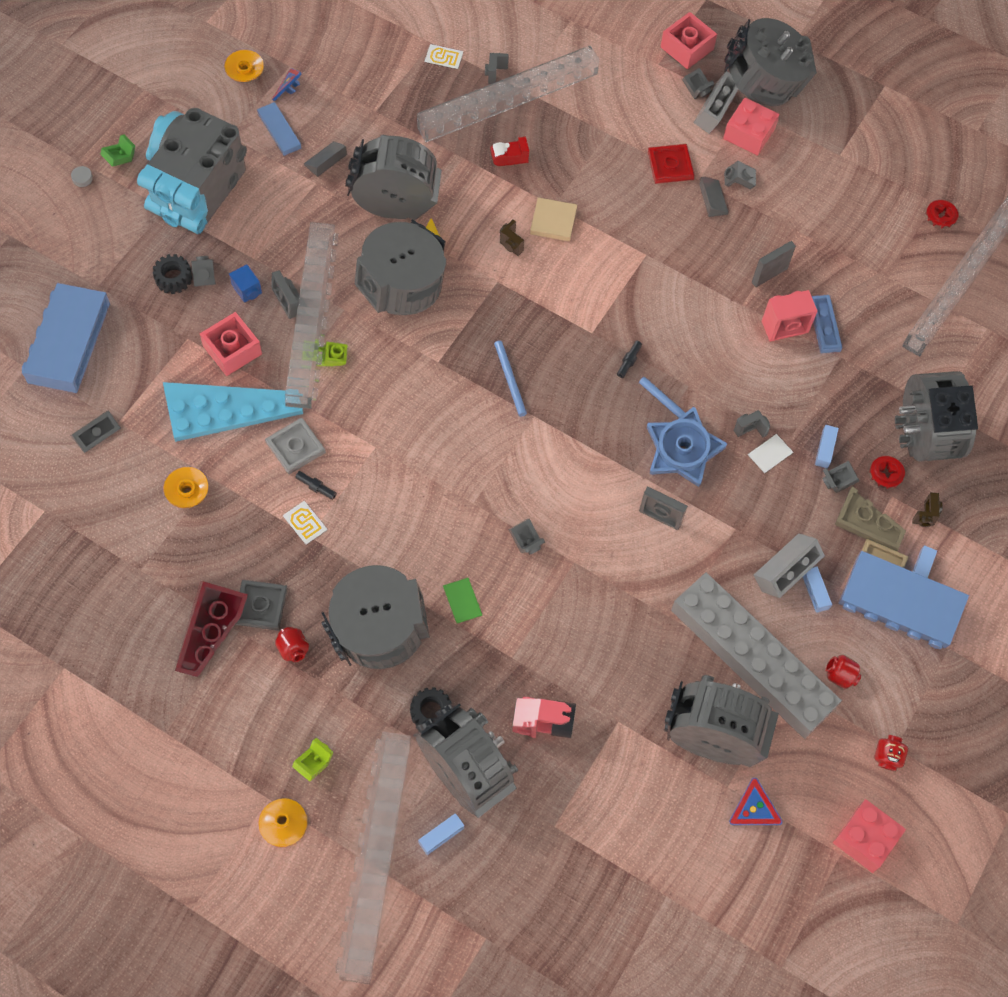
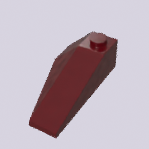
M200 581L175 671L195 677L200 675L215 651L240 619L248 594Z

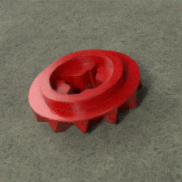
M935 200L928 205L926 210L928 221H932L933 226L939 225L941 229L945 226L950 228L956 223L959 216L957 208L946 200ZM945 211V215L942 218L938 216Z
M891 456L876 458L872 462L869 471L872 475V480H875L878 486L882 485L887 489L890 487L896 488L905 477V469L902 463ZM886 466L888 472L892 473L888 478L885 473H882Z

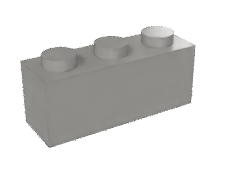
M726 71L718 80L693 122L709 134L721 121L738 91L731 73Z
M798 533L754 574V577L762 592L780 598L825 555L817 539Z

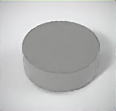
M84 166L75 168L71 173L72 181L78 187H86L93 180L90 169Z

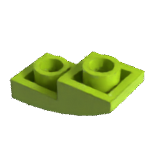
M327 341L326 345L304 342L301 365H346L348 344Z

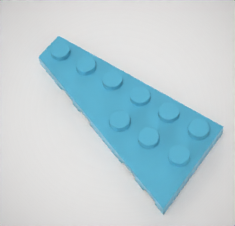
M163 382L175 442L303 414L298 391Z

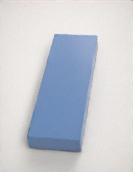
M275 102L257 109L259 117L283 156L301 149V143Z
M830 295L812 296L817 308L813 324L820 353L841 352L842 344Z

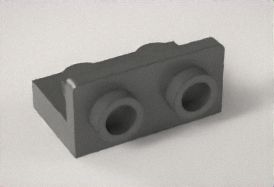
M280 270L272 272L271 288L288 318L291 319L307 313L308 309L292 281L287 279V277H283Z

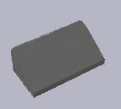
M333 141L306 161L304 166L318 177L347 155V148L345 145Z
M701 177L699 186L708 217L728 215L719 180Z
M106 411L70 436L85 453L121 429L111 413Z

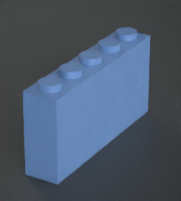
M60 283L56 284L55 290H52L50 293L48 308H45L43 311L41 326L37 327L34 344L30 345L27 362H24L22 366V374L28 384L73 393L78 392L110 305L106 292Z
M861 551L856 558L838 604L843 605L842 608L848 612L855 613L857 611L864 614V618L873 622L881 621L891 630L898 631L900 629L907 632V636L912 639L920 640L921 638L928 641L931 647L942 649L950 646L969 595Z

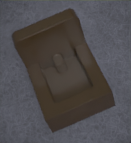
M512 219L500 229V244L507 251L519 256L524 251V239L515 233L516 221Z
M930 492L924 501L925 511H917L912 519L913 524H919L921 527L935 525L940 518L943 508L942 501H939V493Z

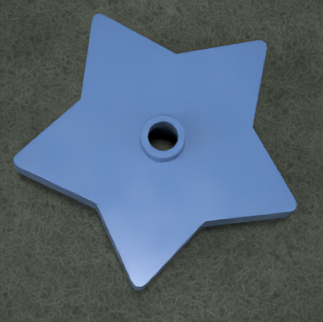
M692 407L678 420L647 424V430L656 447V453L650 468V474L652 475L678 473L694 485L700 487L706 462L723 451L727 446L726 442L706 431L702 426L695 407Z

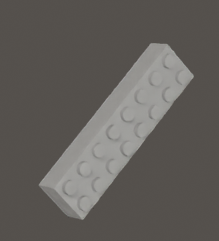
M707 572L674 601L671 611L761 698L762 696L768 698L770 701L768 705L779 713L804 739L841 703L842 700Z

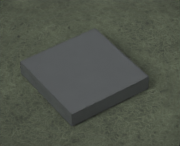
M789 241L760 258L752 284L758 287L787 270L796 245Z
M647 486L639 511L667 526L679 530L688 506Z
M242 580L240 592L248 594L242 615L235 625L279 631L288 590L287 585Z

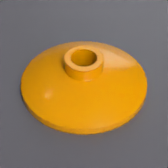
M239 50L227 57L224 67L226 74L231 79L238 82H248L261 75L264 64L261 56L256 52Z
M182 467L168 475L164 482L163 491L166 499L172 505L179 508H190L204 500L209 486L206 476L200 470L193 467ZM185 489H191L190 492L184 493Z
M282 798L270 802L263 809L259 817L260 833L273 846H291L303 837L307 829L305 810L298 802L291 799ZM286 817L287 821L285 824H279L278 819Z

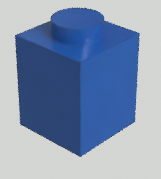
M247 264L229 273L231 285L244 303L262 294L260 281Z

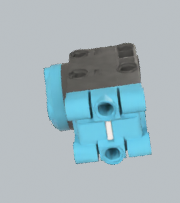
M191 108L186 114L172 111L164 116L160 115L154 123L153 132L146 151V159L149 162L140 171L137 178V184L149 191L144 208L161 216L172 227L179 225L196 234H201L206 224L246 171L244 158L247 153V147L241 144L238 127L199 108Z

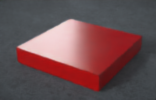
M687 144L648 148V156L655 184L694 180L695 175Z

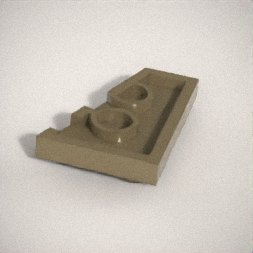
M852 486L835 525L860 537L898 551L906 530L887 514H882L869 499L865 500L857 493L858 490Z

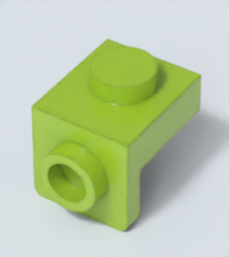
M315 738L310 748L294 761L292 767L310 782L329 765L333 751L328 745Z

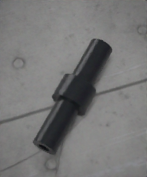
M635 341L630 351L624 355L623 363L617 372L618 377L624 378L629 368L636 362V356L642 347L640 341Z
M298 471L295 476L297 480L308 485L309 489L315 493L319 492L331 500L337 495V492L323 485V482L316 477L313 479L301 471Z

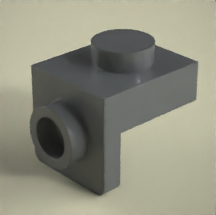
M490 53L489 64H485V76H488V84H496L497 69H508L509 54Z
M700 68L682 79L694 99L699 96L702 98L711 93V88L715 84L713 80L708 82Z
M736 161L725 170V186L729 187L735 182L749 189L756 186V169Z
M209 256L196 257V261H191L194 286L216 285L213 259H209Z
M757 410L749 415L744 414L736 420L733 431L737 437H740L757 429L763 438L769 432L770 423L767 417Z
M849 461L830 471L827 468L823 470L825 477L822 479L828 489L832 488L836 493L860 481Z
M525 519L508 529L521 553L533 554L541 549L540 545L545 543L544 538H540L530 519Z

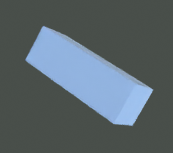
M825 425L815 461L816 466L828 469L832 460L839 428Z
M924 545L920 550L913 572L928 578L937 550Z
M818 566L813 567L802 578L817 613L829 610L832 602Z
M455 813L420 838L418 843L424 852L429 855L462 831L464 824Z

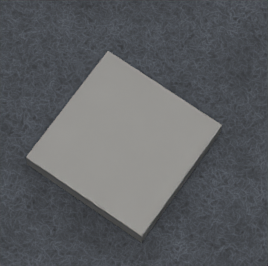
M303 418L298 419L265 439L266 444L288 474L293 473L326 453L325 448Z

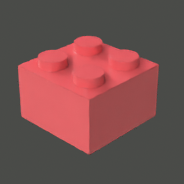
M689 12L663 31L660 47L688 70L714 50L717 33Z
M744 98L727 123L723 139L758 156L774 132L780 114Z
M809 290L795 291L785 296L777 295L769 299L762 318V324L770 342L809 333L817 314V308Z
M236 312L200 333L204 349L226 376L262 355L259 340Z
M865 799L857 807L833 841V844L874 873L881 867L906 829Z

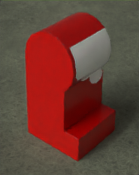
M526 136L518 137V141L499 142L490 147L492 160L496 166L529 163L530 150Z

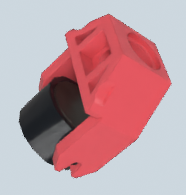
M532 697L517 698L513 732L536 738L537 732L551 734V736L571 739L576 703L535 699Z

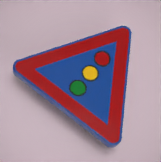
M291 68L272 100L275 101L285 91L289 94L296 92L291 85L294 87L300 85L297 79L302 73Z
M752 778L729 822L731 825H781L783 820L759 780Z

